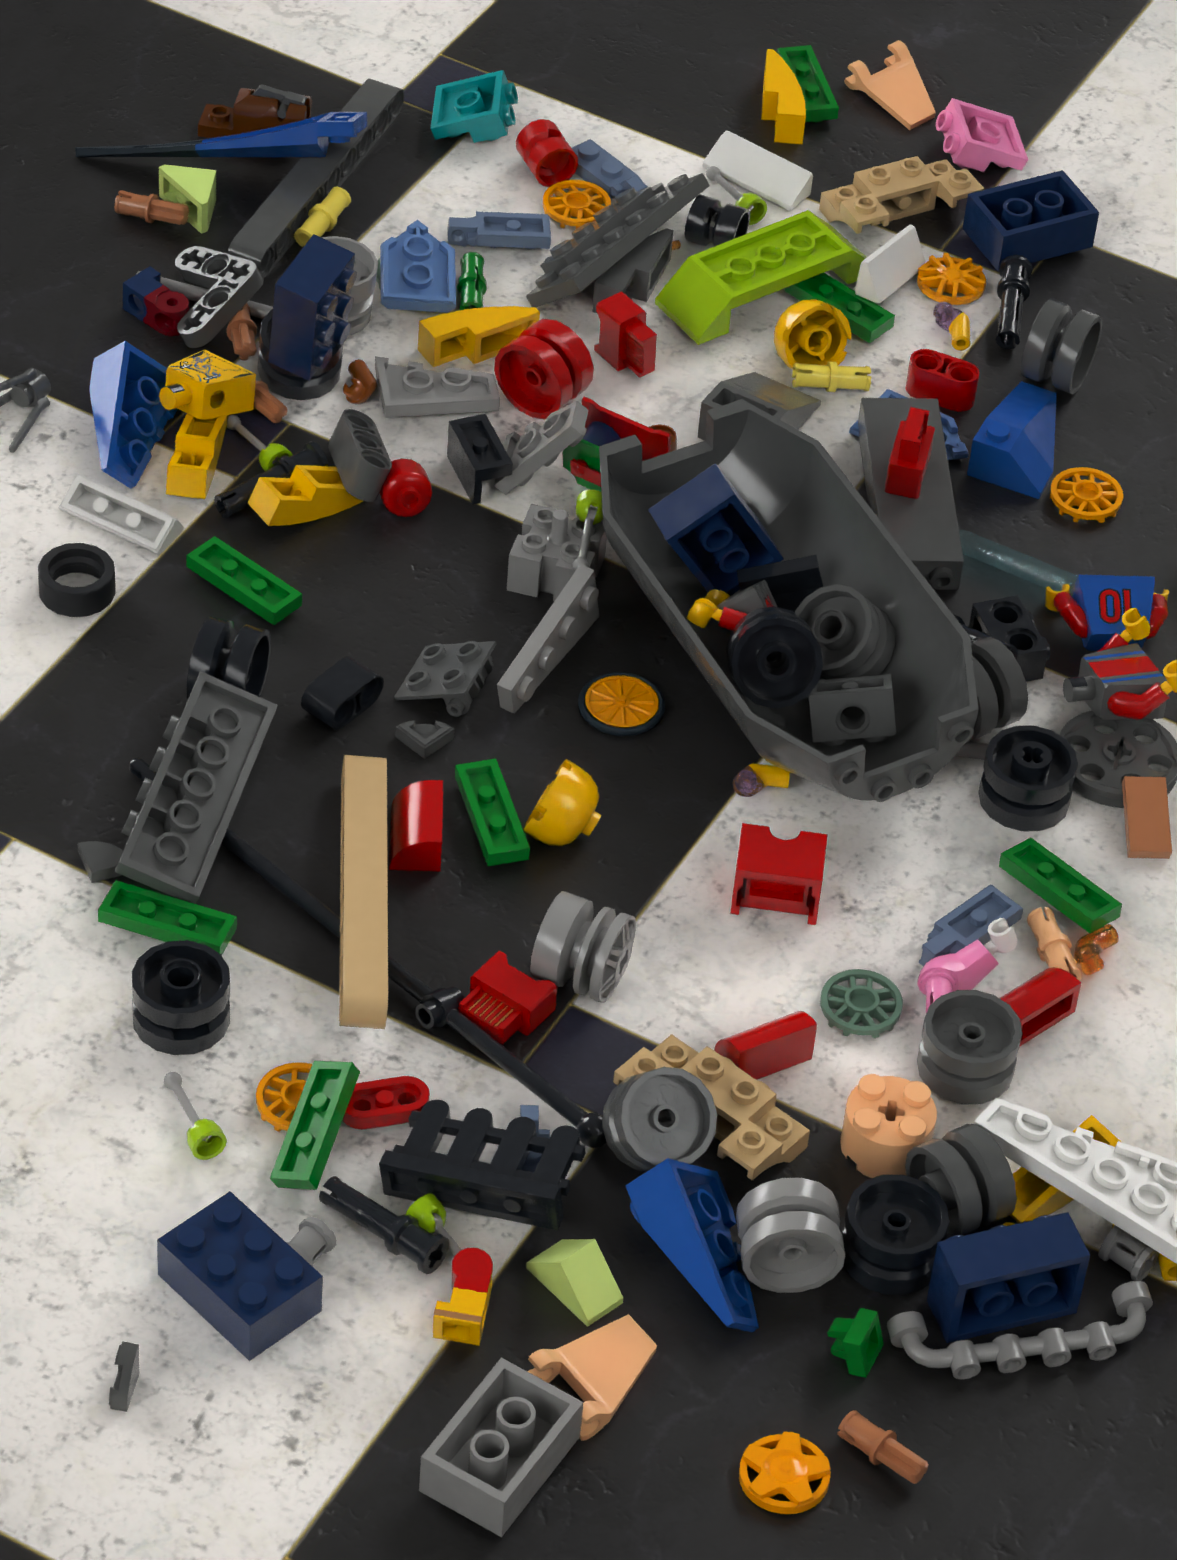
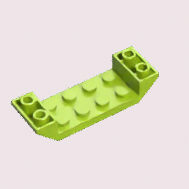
M807 210L689 256L657 295L655 304L691 339L700 345L729 333L731 309L829 270H832L849 285L857 281L861 262L867 257L834 227Z

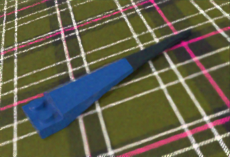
M329 112L271 128L202 140L152 145L75 147L76 157H326L329 143L350 142L351 137H357V134L367 127V112Z

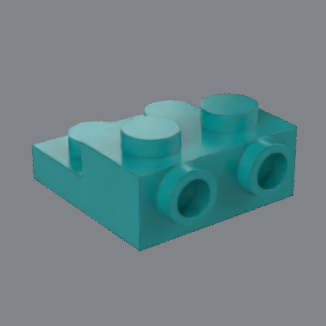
M504 70L436 86L430 128L435 140L445 137H457L466 132L470 133L474 143L485 140L493 141L508 135V127L516 123L512 105L518 103V94L514 83H508Z

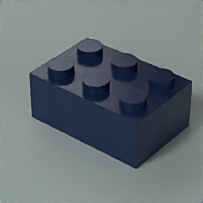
M1061 170L968 194L963 230L995 269L999 271L1001 261L1010 255H1021L1033 263L1093 247L1099 211L1068 175Z
M315 234L312 235L275 284L268 362L310 381L318 369L323 370L327 366L332 356L333 348L337 343L341 345L345 342L351 329V323L347 321L348 314L354 303V298L350 296L351 288L357 276V272L353 270L354 252Z
M716 463L648 509L666 541L707 592L717 589L731 596L740 590L737 570L784 560L765 527Z
M231 1191L157 1239L158 1275L249 1361L322 1311L323 1276Z
M1069 1212L1054 1216L1044 1215L1032 1221L1010 1226L999 1225L988 1231L966 1236L955 1235L937 1243L927 1302L947 1343L1075 1314L1079 1306L1090 1253Z

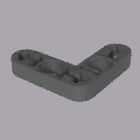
M202 246L189 247L177 256L175 265L183 280L209 289L177 325V330L185 345L189 348H198L206 345L261 288L264 279L255 262Z

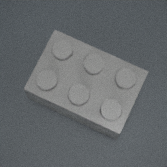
M501 1357L421 1456L419 1491L502 1537L580 1438L584 1402Z

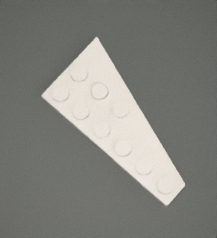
M995 1098L976 1118L973 1124H977L986 1130L998 1143L1007 1158L1177 1264L1176 1161L1120 1141L1117 1142L1115 1147L1092 1139L1094 1132L1081 1127H1077L1075 1133L1052 1125L1049 1116L999 1098Z

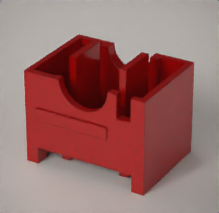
M742 823L730 914L739 915L741 906L808 915L807 924L816 925L828 834L800 831L796 838L782 840L772 835L768 826Z

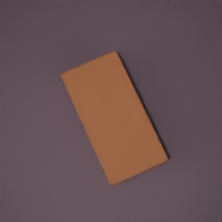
M1124 776L1122 793L1128 858L1169 859L1172 854L1166 777Z

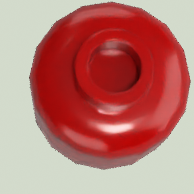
M401 458L391 461L392 468L379 493L383 504L389 512L400 517H410L419 514L426 509L432 497V487L426 471L419 463L412 459Z

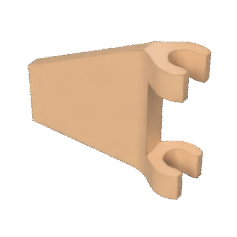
M898 40L888 45V49L894 55L884 60L887 68L871 75L867 66L862 61L857 60L848 65L847 68L853 75L845 78L844 83L852 90L865 92L908 130H911L935 118L936 111L907 46Z
M628 1314L559 1348L535 1351L528 1358L535 1368L527 1372L547 1383H550L560 1374L584 1401L580 1439L585 1441L596 1435L610 1422L655 1354L657 1345Z

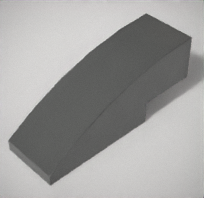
M666 228L649 235L599 276L594 284L592 312L597 313L596 305L598 302L621 291L631 300L634 298L647 302L671 260L674 230Z

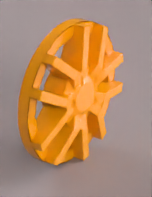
M582 180L558 182L550 186L543 195L544 214H548L550 218L561 223L560 227L563 229L566 225L576 226L577 229L588 222L596 221L593 215L611 205L610 196L603 188ZM577 188H582V189H585V190H583V191H578Z
M943 253V257L935 258L933 255L930 256L929 261L918 268L917 284L922 293L934 301L949 305H962L971 303L983 295L986 287V277L982 272L983 267L981 265H974L972 258L969 257L964 260L950 257L948 253ZM930 288H938V289H937V291L935 292V291H933V290L930 289ZM943 292L952 294V297L945 296L942 294ZM957 293H962V294L966 295V296L956 297V296H957Z
M1076 467L1064 470L1056 475L1051 483L1050 499L1060 509V515L1066 513L1073 517L1074 522L1084 519L1097 520L1099 523H1104L1105 518L1116 516L1117 511L1122 505L1123 490L1116 479L1103 471L1088 467ZM1080 476H1088V480H1081ZM1072 477L1073 482L1066 481L1065 479ZM1094 477L1104 482L1096 483Z
M284 1064L272 1069L260 1080L256 1091L257 1108L261 1114V1119L272 1124L274 1130L278 1132L282 1129L288 1131L306 1083L305 1080H297L298 1072L309 1073L312 1064ZM292 1073L291 1081L289 1082L278 1078L284 1074ZM268 1086H270V1087H272V1088H274V1089H276V1090H278V1091H274V1090H270V1089H266V1088H267ZM264 1100L271 1102L272 1104L266 1107ZM280 1111H285L280 1118L275 1116Z

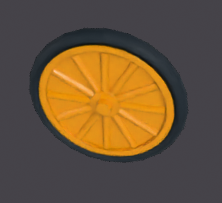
M612 672L595 677L582 688L578 699V706L583 718L595 729L615 736H633L644 733L655 727L661 721L665 712V701L658 687L640 675L627 672Z

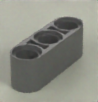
M345 409L328 442V448L346 491L357 499L373 502L377 499L392 468V462L374 421L360 411Z

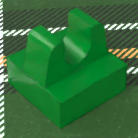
M860 1308L855 1319L835 1318L827 1335L828 1337L836 1338L830 1349L831 1353L836 1357L846 1360L848 1373L866 1378L884 1342L878 1311Z

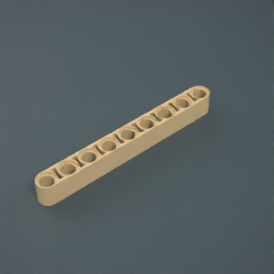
M344 755L341 775L339 1026L385 1029L388 1010L387 758Z

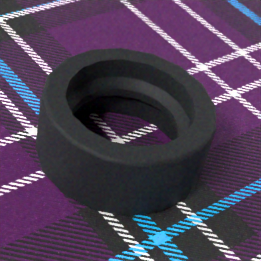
M68 543L51 549L42 557L38 565L39 597L41 601L53 612L69 617H85L101 612L111 604L116 594L114 561L104 550L85 543ZM69 573H85L99 579L95 583L84 587H69L55 581L60 576Z

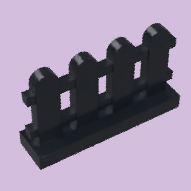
M431 1100L423 1106L421 1112H411L408 1121L409 1127L413 1128L405 1145L396 1144L393 1151L385 1150L379 1162L384 1195L416 1201L426 1194H434L443 1207L558 1231L564 1218L561 1195L567 1196L570 1190V1180L565 1178L573 1160L582 1162L586 1152L585 1146L580 1145L578 1130L572 1126L564 1125L556 1128L549 1139L537 1136L535 1122L528 1117L513 1119L507 1129L504 1130L494 1128L492 1114L487 1109H473L466 1114L463 1121L451 1119L449 1105L445 1101ZM444 1134L456 1136L447 1155L435 1152ZM486 1143L499 1145L491 1164L479 1161ZM530 1151L542 1154L534 1173L522 1170Z

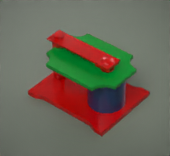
M583 397L582 405L589 410L585 423L586 434L576 446L571 447L569 445L562 451L563 467L573 474L577 484L590 490L601 492L599 446L636 435L642 443V461L671 452V434L649 428L601 407L587 397Z

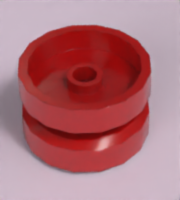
M541 319L531 324L519 337L512 339L500 349L495 357L494 371L499 387L506 398L519 411L533 418L546 419L551 413L565 407L569 400L576 398L588 388L593 380L594 366L589 350L582 339L570 327L557 320Z

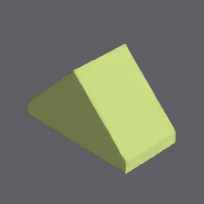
M166 164L160 166L159 197L164 201L187 205L189 207L188 222L201 234L209 229L216 203V170Z
M562 1239L526 1263V1269L587 1327L623 1304L621 1291L596 1239Z

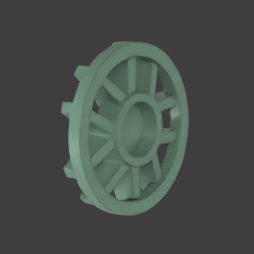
M852 969L832 976L825 983L821 991L820 1006L828 1020L829 1027L835 1026L843 1030V1035L847 1037L850 1034L871 1035L875 1039L879 1037V1033L893 1029L901 1016L903 999L897 986L887 977L870 970ZM856 979H866V986H856ZM848 980L849 988L837 984ZM872 982H877L884 988L874 990L872 989ZM894 998V1000H892V1001H882V1000ZM894 1012L891 1015V1017H889L886 1013ZM846 1016L851 1017L849 1022H845L842 1019ZM872 1018L878 1020L880 1024L876 1025Z

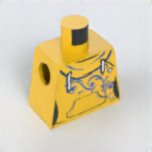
M202 350L168 366L165 387L160 390L159 399L162 406L167 410L177 408L202 420L251 411L254 409L256 374L207 350Z

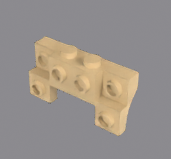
M918 156L854 172L853 184L821 192L819 210L829 222L842 221L858 234L862 232V226L867 224L871 226L878 224L888 226L890 221L934 210L936 196L943 199L951 208H954L957 205V200L967 198L968 194L982 191L984 188L967 168L956 170L947 159L925 165Z
M671 1034L652 1051L643 1047L614 1071L613 1083L617 1086L627 1077L662 1067L684 1069L699 1078L712 1094L717 1110V1124L714 1137L721 1141L718 1145L717 1156L721 1159L729 1156L748 1170L747 1177L751 1180H754L763 1171L777 1163L792 1162L808 1146L810 1130L775 1106L777 1094L770 1090L765 1083L754 1079L738 1068L729 1058L719 1055L708 1046L698 1053Z

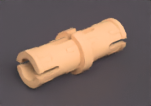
M1041 907L1033 910L1027 917V923L1038 942L1036 951L1040 959L1046 961L1049 968L1063 969L1080 981L1082 978L1081 971L1070 952L1072 944L1068 936L1061 932L1052 909L1049 907L1044 908L1046 919Z

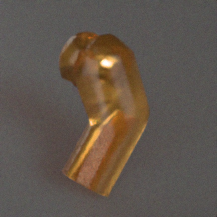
M1107 924L1092 933L1084 935L1076 942L1074 959L1076 964L1080 963L1082 972L1085 975H1091L1104 968V961L1099 954L1118 943L1119 937L1116 929L1112 925Z

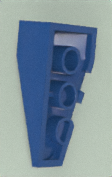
M124 341L94 358L89 391L101 470L131 489L137 485L152 457L151 450L155 443L160 441L165 434L163 428L167 421L174 417L178 409H165L159 399L160 390L165 387L167 368L127 341Z
M1021 381L986 417L972 441L967 475L1040 499L1053 476L1057 393Z
M667 1158L625 1185L632 1201L630 1209L634 1218L726 1327L748 1332L758 1329L759 1325L750 1284L745 1276L738 1271L737 1262L741 1260V1245L737 1242L733 1243L729 1228L736 1224L734 1211L718 1172Z

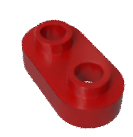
M412 1076L356 1083L342 1121L349 1127L361 1130L409 1123L408 1118L411 1112H421L423 1106L429 1102V1088L422 1080Z

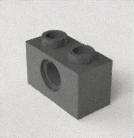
M891 674L819 680L818 684L809 694L813 742H822L824 745L834 746L845 743L847 739L863 738L868 742H879L887 739L888 736L896 735ZM856 706L861 708L863 713L858 717L849 718L843 715L842 711L847 707Z

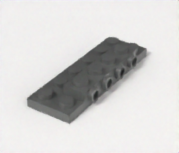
M701 173L691 178L683 174L669 182L667 187H664L663 183H659L637 192L632 187L616 196V204L609 205L593 215L596 221L580 226L572 232L573 239L565 240L550 250L552 256L547 257L544 263L540 265L545 274L535 281L537 287L526 295L531 306L537 308L584 290L710 185L704 174Z
M200 671L181 717L172 714L162 738L170 741L167 749L158 746L149 770L156 772L154 779L150 780L145 777L135 799L136 802L143 804L141 810L136 812L131 809L121 833L129 836L114 872L177 899L194 904L197 903L273 719L277 704Z

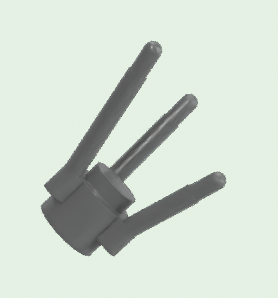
M32 367L23 374L0 383V392L12 388L0 396V407L11 400L22 408L34 407L9 446V451L12 453L22 443L40 413L50 405V401L46 397L51 392L49 379L44 373Z

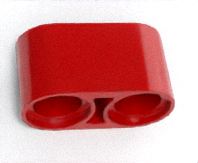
M920 349L911 354L906 391L914 398L938 399L940 407L952 411H967L974 406L980 372L974 364L934 350Z

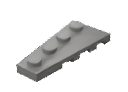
M582 564L579 565L497 683L500 708L515 714L522 704L532 697L536 688L599 618L597 599L599 590L596 588L595 570Z

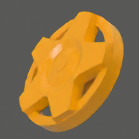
M783 1431L782 1434L763 1437L749 1444L741 1458L739 1481L742 1490L754 1504L773 1513L797 1514L815 1507L825 1497L830 1484L831 1471L828 1458L815 1444L800 1437L798 1433ZM748 1466L758 1473V1476L752 1483L748 1477ZM822 1479L819 1487L812 1493L809 1482ZM783 1494L790 1501H779L771 1497Z

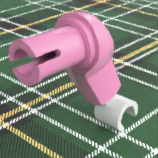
M999 918L990 923L988 933L991 940L985 945L977 939L954 954L935 957L924 965L920 971L917 984L919 990L926 995V1013L929 1006L940 996L956 990H972L999 964L993 957L996 952L1009 953L1016 948L1017 936L1014 928H1009L1006 919Z

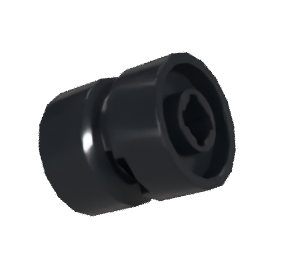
M700 194L693 201L687 216L684 232L685 239L704 246L713 242L715 247L743 236L748 231L750 211L730 203L722 207L721 201Z

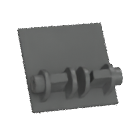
M468 641L457 644L435 643L425 646L394 696L395 701L443 698L447 705V712L450 715L458 717L466 714L470 709L472 699L477 697L486 677L494 668L491 653L497 645L496 641Z

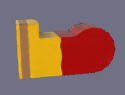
M466 1248L460 1250L452 1260L453 1291L450 1303L437 1301L433 1316V1338L480 1346L492 1290L493 1261L484 1250Z

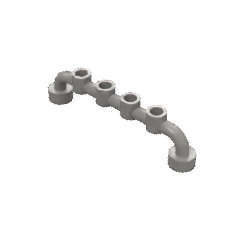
M1131 1281L1118 1286L1112 1292V1299L1117 1314L1127 1317V1320L1122 1324L1109 1326L1107 1322L1098 1321L1085 1326L1082 1330L1064 1332L1061 1328H1049L1040 1332L1038 1336L1019 1338L1016 1334H1004L995 1338L992 1342L973 1344L970 1340H960L943 1349H930L922 1344L928 1336V1331L923 1315L919 1312L908 1311L893 1316L887 1322V1329L892 1345L904 1348L906 1354L916 1363L928 1368L951 1367L954 1378L968 1379L980 1372L981 1367L979 1363L996 1361L1000 1372L1013 1373L1026 1365V1356L1042 1355L1046 1366L1057 1367L1071 1359L1070 1350L1087 1348L1091 1360L1100 1361L1108 1359L1117 1351L1115 1344L1133 1340L1142 1332L1146 1322L1145 1312L1152 1307L1153 1301L1145 1282Z

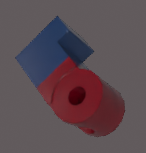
M150 266L123 282V310L163 335H180L177 325L189 311V301L184 294L170 291L169 288L161 284V273Z

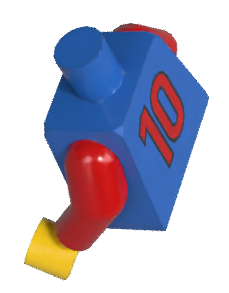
M1078 575L1072 590V596L1070 595L1069 584H1063L1062 591H1054L1050 586H1047L1045 606L1051 611H1058L1074 634L1082 638L1084 648L1091 651L1100 650L1115 633L1120 635L1125 630L1122 623L1123 614L1131 608H1137L1141 617L1146 616L1150 625V633L1146 638L1142 640L1132 639L1128 644L1138 643L1142 648L1146 640L1156 636L1168 617L1167 599L1170 591L1164 589L1162 594L1154 593L1155 577Z

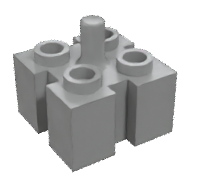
M531 504L522 524V535H517L509 553L507 590L533 597H538L540 591L553 594V601H555L575 572L572 564L578 558L585 522L580 521L577 516L573 520H569V515L565 510H556L550 507ZM603 520L601 523L592 525L586 556L589 568L595 570V577L599 573L606 552L607 537Z

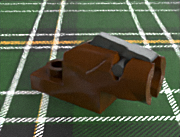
M263 84L259 85L257 89L240 88L234 108L221 104H206L198 123V136L206 138L229 136L311 118L312 98L311 96L291 91L286 92Z

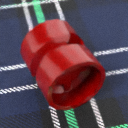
M539 119L526 125L518 134L516 149L539 184L550 187L558 182L570 180L575 174L578 167V157L554 122Z

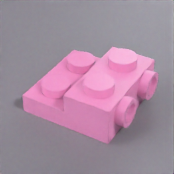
M954 98L951 99L946 109L939 113L936 120V130L944 134L943 150L951 155L953 163L960 168H971L985 172L990 162H993L1002 168L1011 167L1022 171L1026 165L1028 157L1012 116Z

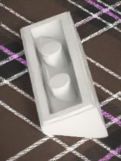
M725 131L720 136L702 164V167L706 169L711 166L717 167L723 178L788 211H791L811 195L813 175L810 171L730 131Z
M909 225L861 262L855 295L875 303H881L918 273V268L925 263L915 226Z
M80 474L76 475L58 507L68 514L158 555L184 529L177 518Z

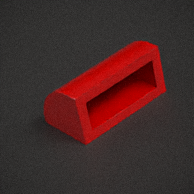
M425 780L410 784L400 790L394 797L391 804L389 870L441 872L443 780Z
M1047 968L1000 997L1001 1000L1012 1007L1020 1018L1022 1029L1020 1046L1075 1012L1081 982L1076 977L1060 968Z
M797 1011L721 1039L716 1043L714 1051L721 1056L729 1058L738 1068L757 1080L811 1060L817 1023L806 1012Z

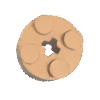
M868 1074L860 1079L859 1084L851 1091L847 1099L840 1141L842 1153L846 1159L848 1155L857 1164L856 1170L870 1178L881 1175H906L907 1153L913 1147L933 1139L937 1110L931 1098L930 1088L923 1082L910 1081L894 1076Z

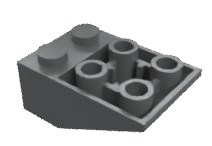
M756 372L724 380L701 402L697 438L706 440L707 410L740 399L747 401L797 430L821 405V400Z

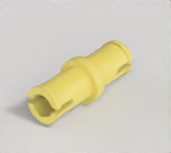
M333 187L321 203L315 204L309 210V217L294 233L296 242L304 247L313 234L321 237L325 232L331 231L337 224L338 216L351 203L349 193L341 187Z
M828 361L827 365L794 363L792 378H795V380H792V386L795 388H825L827 392H835L836 389L869 391L871 376L867 375L871 374L870 366H838L837 362Z

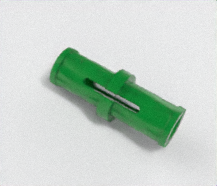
M468 252L463 255V259H460L461 276L457 281V291L460 294L459 310L483 308V295L487 290V282L483 276L484 258L479 253Z

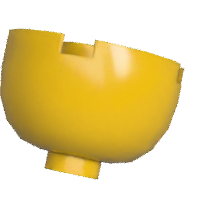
M817 299L802 300L789 306L780 315L775 325L774 344L777 355L791 370L794 363L827 365V362L831 361L837 362L839 365L847 354L844 349L847 339L851 340L852 332L848 319L838 308Z
M565 759L555 773L557 777L550 785L548 784L530 814L526 826L523 828L525 834L547 845L563 846L570 844L581 833L589 837L601 818V814L595 811L599 800L596 783L586 771L568 759Z

